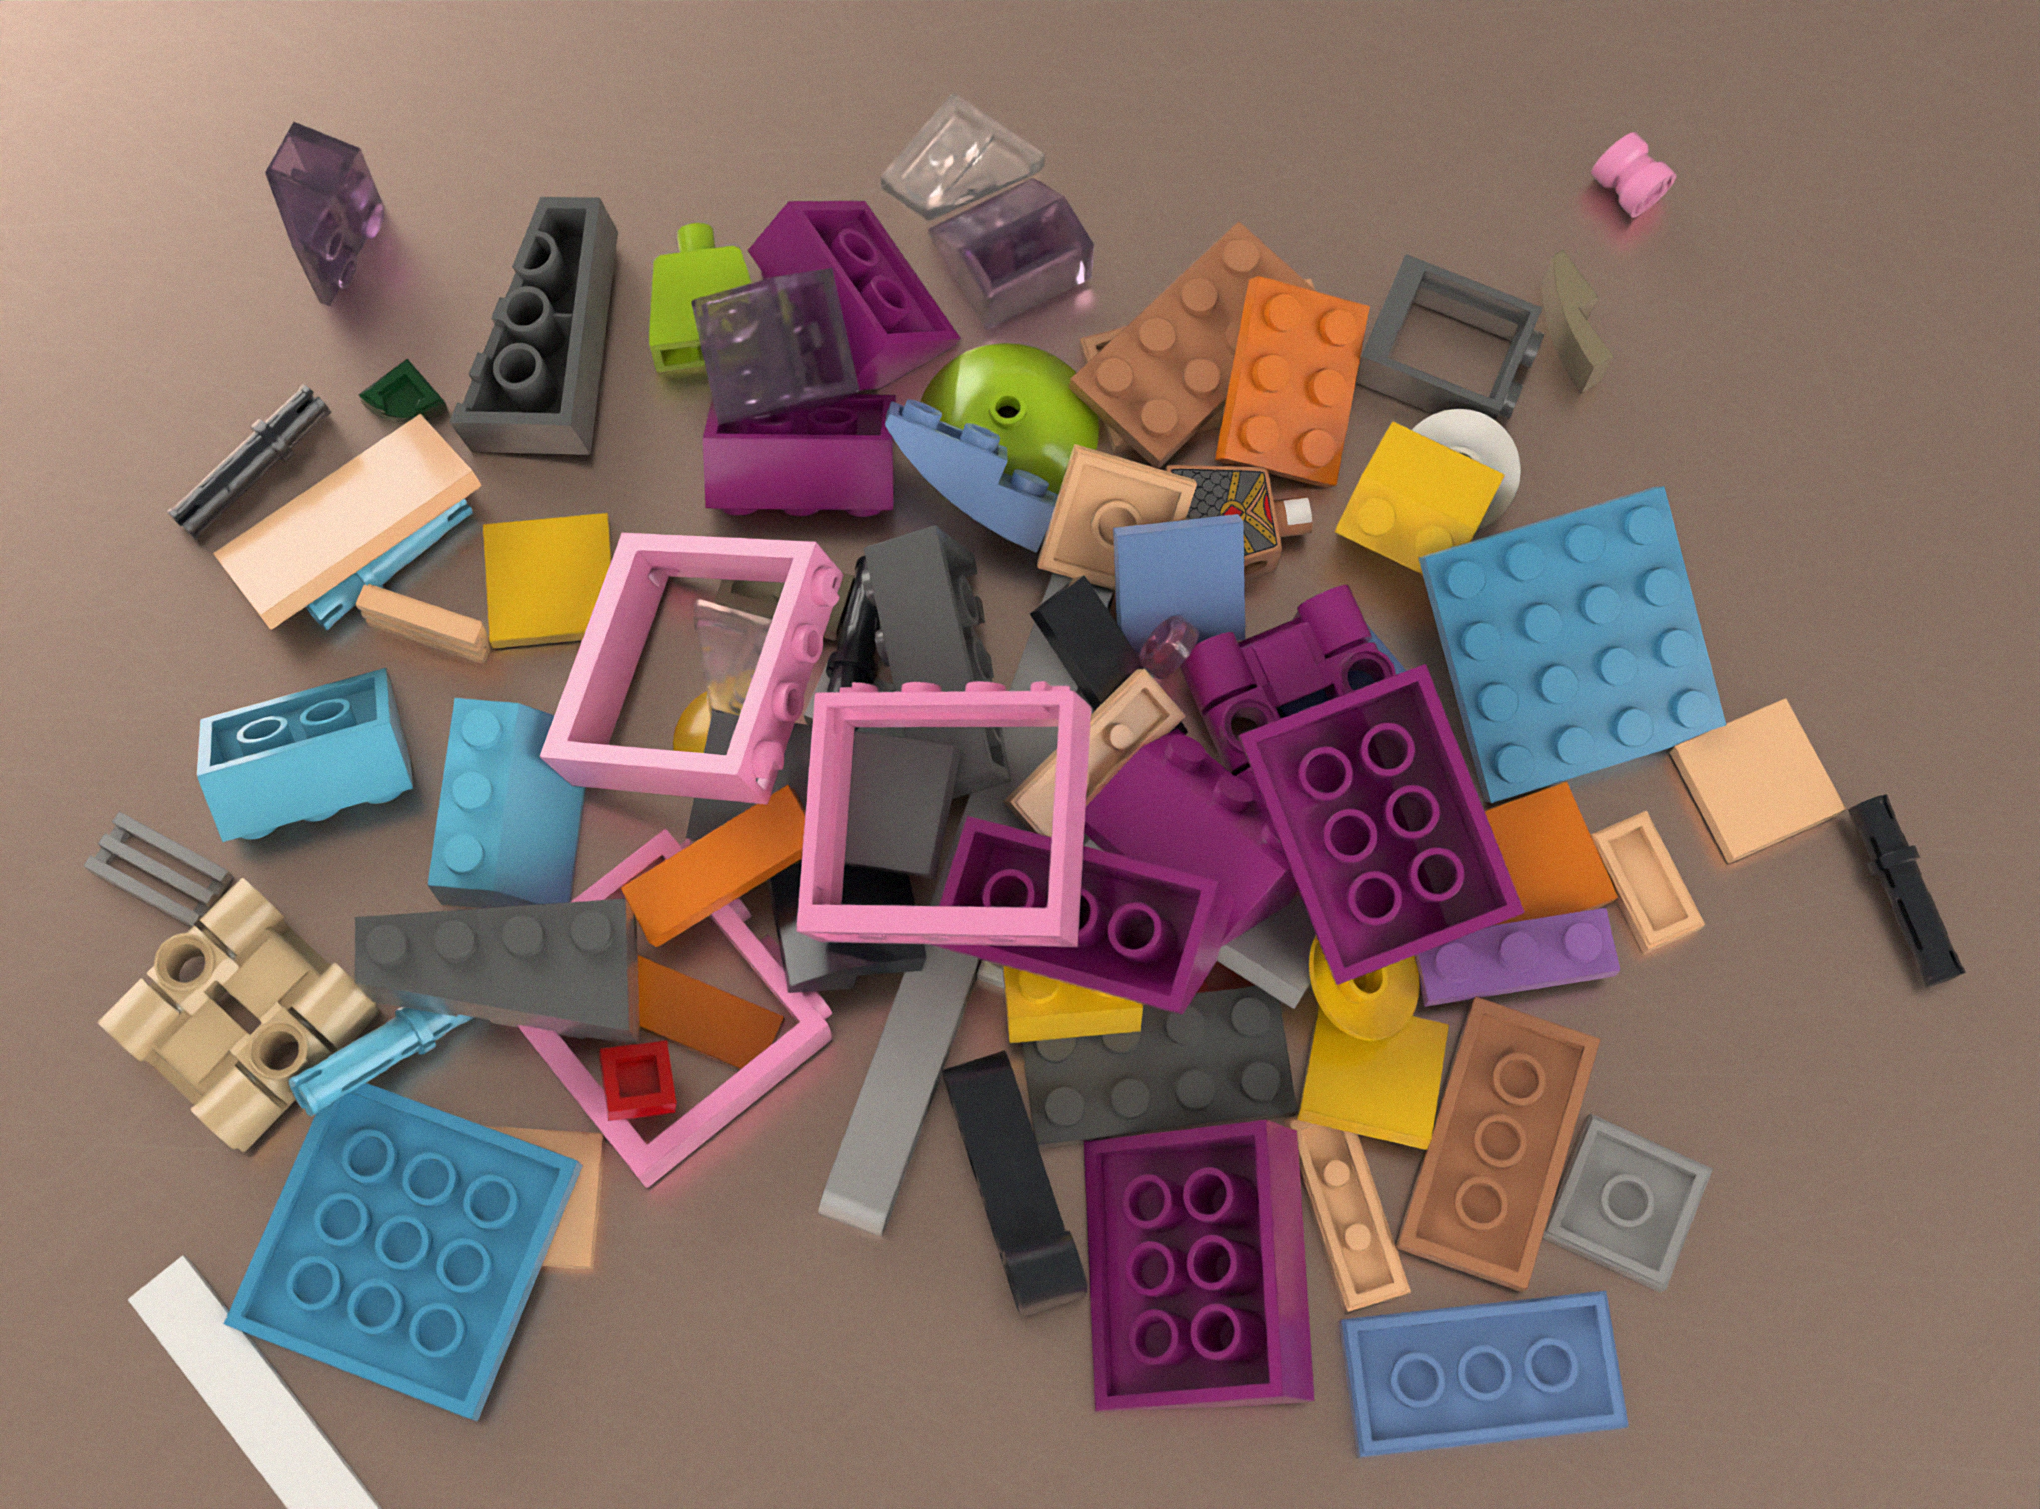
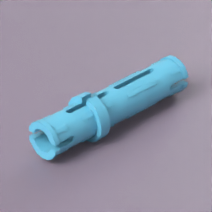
M465 498L307 605V611L327 631L355 606L364 585L368 586V584L383 588L382 585L392 578L395 573L438 541L451 528L459 524L466 517H469L473 511L466 504Z
M400 1007L395 1011L396 1017L387 1021L386 1024L350 1043L314 1067H310L297 1076L295 1075L288 1080L289 1086L301 1108H305L306 1113L312 1117L336 1099L370 1081L404 1058H408L416 1052L424 1055L434 1049L437 1039L474 1017L459 1014L456 1017Z

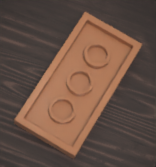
M1238 221L1070 379L1069 389L1154 468L1159 469L1225 406L1249 279L1261 276L1312 291L1316 290Z
M1477 996L1473 998L1435 1116L1432 1140L1428 1149L1424 1152L1397 1239V1249L1520 1292L1528 1289L1598 1051L1600 1038Z

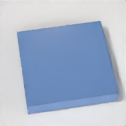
M1238 514L1113 528L1117 625L1135 652L1194 646L1206 639L1226 632H1233L1237 641L1246 640L1243 520Z

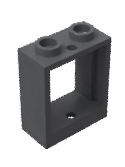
M1405 254L1361 355L1356 383L1433 414L1451 409H1468L1483 413L1495 421L1498 415L1510 419L1524 386L1512 380L1519 364L1531 368L1545 335L1534 330L1542 307ZM1413 303L1512 341L1489 398L1390 359Z

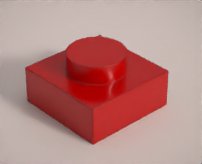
M667 1040L600 1049L599 1060L608 1121L676 1112L677 1103Z

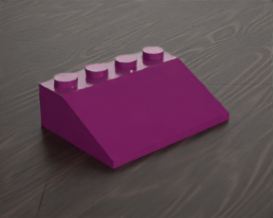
M1426 664L1239 735L1240 742L1336 985L1525 913Z
M1258 1120L1084 1142L1095 1411L1242 1407L1315 1401L1297 1130L1269 1120Z

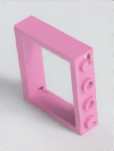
M622 533L539 757L572 786L768 804L778 771L783 770L784 753L794 723L800 717L803 710L804 693L814 663L819 660L822 653L823 636L833 606L840 598L838 591L844 574L817 542ZM669 576L785 583L727 755L609 745Z
M1046 681L1032 683L1030 691H1006V687L1002 684L970 682L966 684L965 692H942V687L936 684L909 682L902 684L901 692H878V687L874 685L852 683V687H840V692L815 693L797 932L819 942L1078 947L1091 706L1075 691H1071L1070 686H1050ZM855 727H1058L1048 908L841 905Z
M665 828L571 902L626 899L621 887L688 847L693 842L686 839L681 844H678ZM739 897L709 916L798 1024L649 1144L644 1142L627 1119L608 1121L604 1090L556 1031L518 1025L520 1031L646 1189L833 1039L829 1024L825 1021L826 1018L833 1014L831 1009L817 991L788 993L779 945L768 934L760 941L744 923L752 916Z

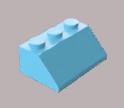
M387 668L200 719L197 778L222 842L240 837L246 840L258 839L270 834L282 825L303 819L309 822L325 820L335 815L342 808L363 802L371 804L385 803L398 797L402 791L413 789L411 758Z
M463 698L454 699L427 884L441 905L495 908L571 902L586 787L572 786L539 757L555 715L520 703Z

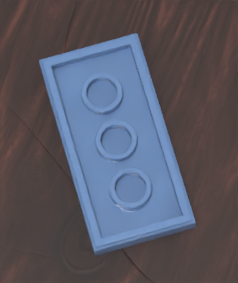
M1606 1291L1348 1318L1339 1321L1357 1458L1616 1430L1629 1427Z

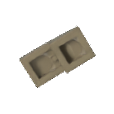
M1562 250L1553 255L1543 278V305L1550 335L1558 355L1569 376L1579 391L1583 393L1602 381L1614 356L1587 321L1598 296L1565 251Z

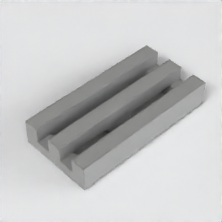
M119 811L112 821L116 826L110 835L105 833L98 843L101 849L95 857L90 855L83 866L91 873L192 928L195 925L200 930L203 925L200 919L218 902L234 876L228 870ZM131 835L212 879V882L206 889L124 843ZM118 856L195 898L199 902L192 911L110 865L115 857Z

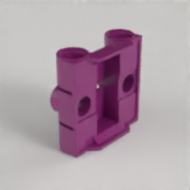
M1349 585L1337 586L1313 596L1297 607L1298 611L1291 621L1246 640L1237 642L1233 632H1226L1206 639L1181 654L1180 669L1225 769L1247 782L1254 793L1262 800V795L1242 744L1232 733V720L1241 717L1249 718L1258 727L1281 719L1276 708L1324 689L1329 700L1353 692L1347 678L1349 671H1364L1372 677L1375 683L1396 675L1394 665L1388 656L1378 650L1375 642H1369L1372 639V635Z

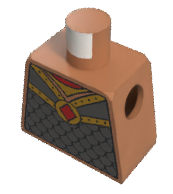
M1199 465L1166 466L1167 472L1194 479L1197 483L1186 520L1238 514L1243 520L1244 580L1268 574L1277 569L1282 552L1280 537L1312 533V513L1308 497L1273 500L1269 473L1264 468Z

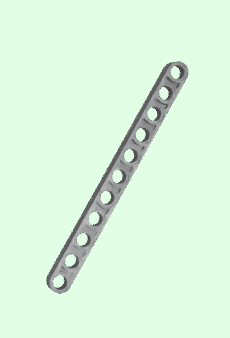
M1053 573L1042 603L1074 578ZM1091 584L1110 612L1115 590ZM1034 622L1009 691H1030L1032 683L1046 681L1050 686H1070L1071 691H1075L1079 695L1081 690ZM1002 727L1011 782L971 793L929 906L939 907L967 816L1029 831L1003 801L1057 749L1058 727ZM924 944L927 958L922 971L905 972L826 1183L818 1214L880 1237L883 1235L894 1209L982 962L981 959L929 944Z

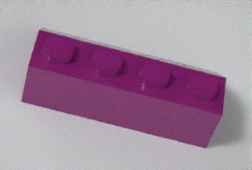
M967 816L939 907L1048 908L1052 837ZM1083 846L1078 947L929 945L1183 1015L1217 961L1235 897L1217 880Z

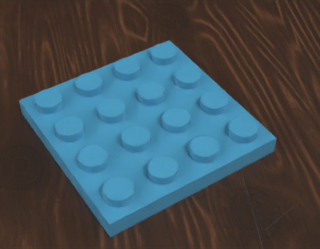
M1664 486L1652 487L1418 557L1484 801L1489 803L1497 802L1672 748L1710 730L1726 726Z
M365 1083L350 1093H346L315 1115L224 1321V1325L478 1422L583 1165L572 1158Z

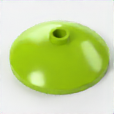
M998 343L967 351L951 360L937 372L929 382L920 402L942 413L940 421L962 430L966 423H971L996 433L1000 437L998 444L1007 448L1008 461L1003 473L1012 476L1015 469L1032 473L1048 482L1047 490L1055 494H1059L1074 444L1097 450L1099 436L1098 415L1069 389L1070 379L1076 374L1075 370L1055 355L1033 346ZM1003 406H1012L1019 413L1013 418H1003L997 411Z

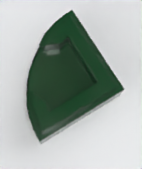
M408 358L358 394L362 403L371 412L393 422L407 423L419 414L426 420H430L448 411L445 401Z

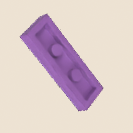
M1606 908L1493 925L1414 955L1419 973L1424 1007L1470 1000L1475 996L1483 998L1615 977L1621 971Z

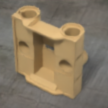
M241 878L200 919L207 928L202 932L194 925L187 933L173 935L164 941L156 952L154 966L147 972V975L153 982L149 984L141 978L98 1023L140 1062L145 1060L155 1067L194 1104L190 1110L233 1150L238 1148L245 1153L296 1100L288 1080L310 1067H314L330 1055L349 1045L380 1014L381 1010L376 1006L378 1003L372 1002L355 984V980L336 963L331 966L285 923V917L244 878ZM193 957H205L206 963L201 975L191 982H180L179 975L185 962ZM227 991L262 1022L251 1035L216 1004ZM298 1042L299 1053L295 1062L286 1069L273 1070L271 1060L275 1050L283 1043Z

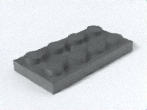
M1257 986L1196 993L1183 1015L1143 1004L1141 1031L1021 1042L1033 1133L1039 1149L1083 1144L1086 1141L1295 1116L1298 1111L1280 1000Z

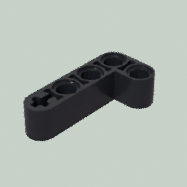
M1000 1051L942 1070L949 1100L1020 1317L1023 1318L1084 1298L1088 1285L1080 1256L1070 1230H1065L1006 1051Z

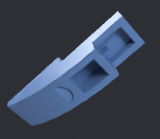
M908 399L905 406L891 401L886 414L885 426L901 451L921 475L948 501L975 521L1005 539L1037 553L1048 530L1058 498V494L1047 490L1048 482L1023 470L1015 469L1012 476L1003 473L1008 461L1007 448L998 444L1000 437L996 433L971 423H966L963 430L940 421L942 416L940 411L919 401Z

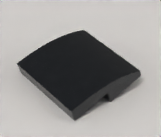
M802 862L790 865L767 879L788 993L852 989L857 975L922 971L927 958L924 944L819 942L797 932ZM844 865L841 905L916 906L909 875Z

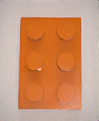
M1261 276L1249 279L1215 460L1240 467H1261L1266 469L1269 474L1324 488L1337 486L1370 306Z

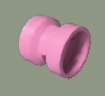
M1636 132L1625 135L1613 144L1599 158L1591 171L1592 176L1603 188H1616L1620 206L1631 217H1636L1653 206L1669 190L1677 177L1664 161L1655 162L1652 157H1648V144Z

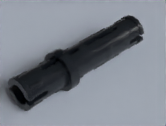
M302 384L298 388L299 390L265 422L259 418L250 427L253 433L174 508L171 507L167 511L171 518L180 527H183L194 540H197L205 529L277 461L281 459L283 462H287L294 455L291 448L325 416L327 417L332 413L319 397L315 398L313 396L314 392L308 386Z
M865 555L859 557L856 561L855 576L838 648L828 658L826 674L830 681L827 692H840V687H852V683L872 685L876 678L878 666L873 660L876 650L875 632L881 628L877 606L873 607L870 604L862 584V571L868 569Z
M1885 794L1868 799L1848 809L1871 859V862L1867 864L1872 877H1879L1883 889L1887 893L1897 921L1918 964L1925 987L1929 988L1965 974L1966 971L1962 967L1957 953L1954 951L1947 935V930L1921 876L1922 874L1916 862L1921 857L1916 846H1909L1904 833H1902L1888 795Z

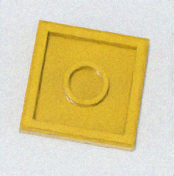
M608 513L483 524L489 642L492 648L583 640L613 558L611 525Z
M1318 1004L1297 1120L1427 1150L1432 1140L1449 1024L1412 1016L1406 1026L1392 1036L1380 1040H1362L1346 1034L1335 1026Z

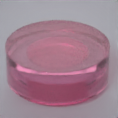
M1181 615L1169 617L1152 632L1144 643L1139 654V664L1157 679L1166 678L1190 655L1199 638V630Z

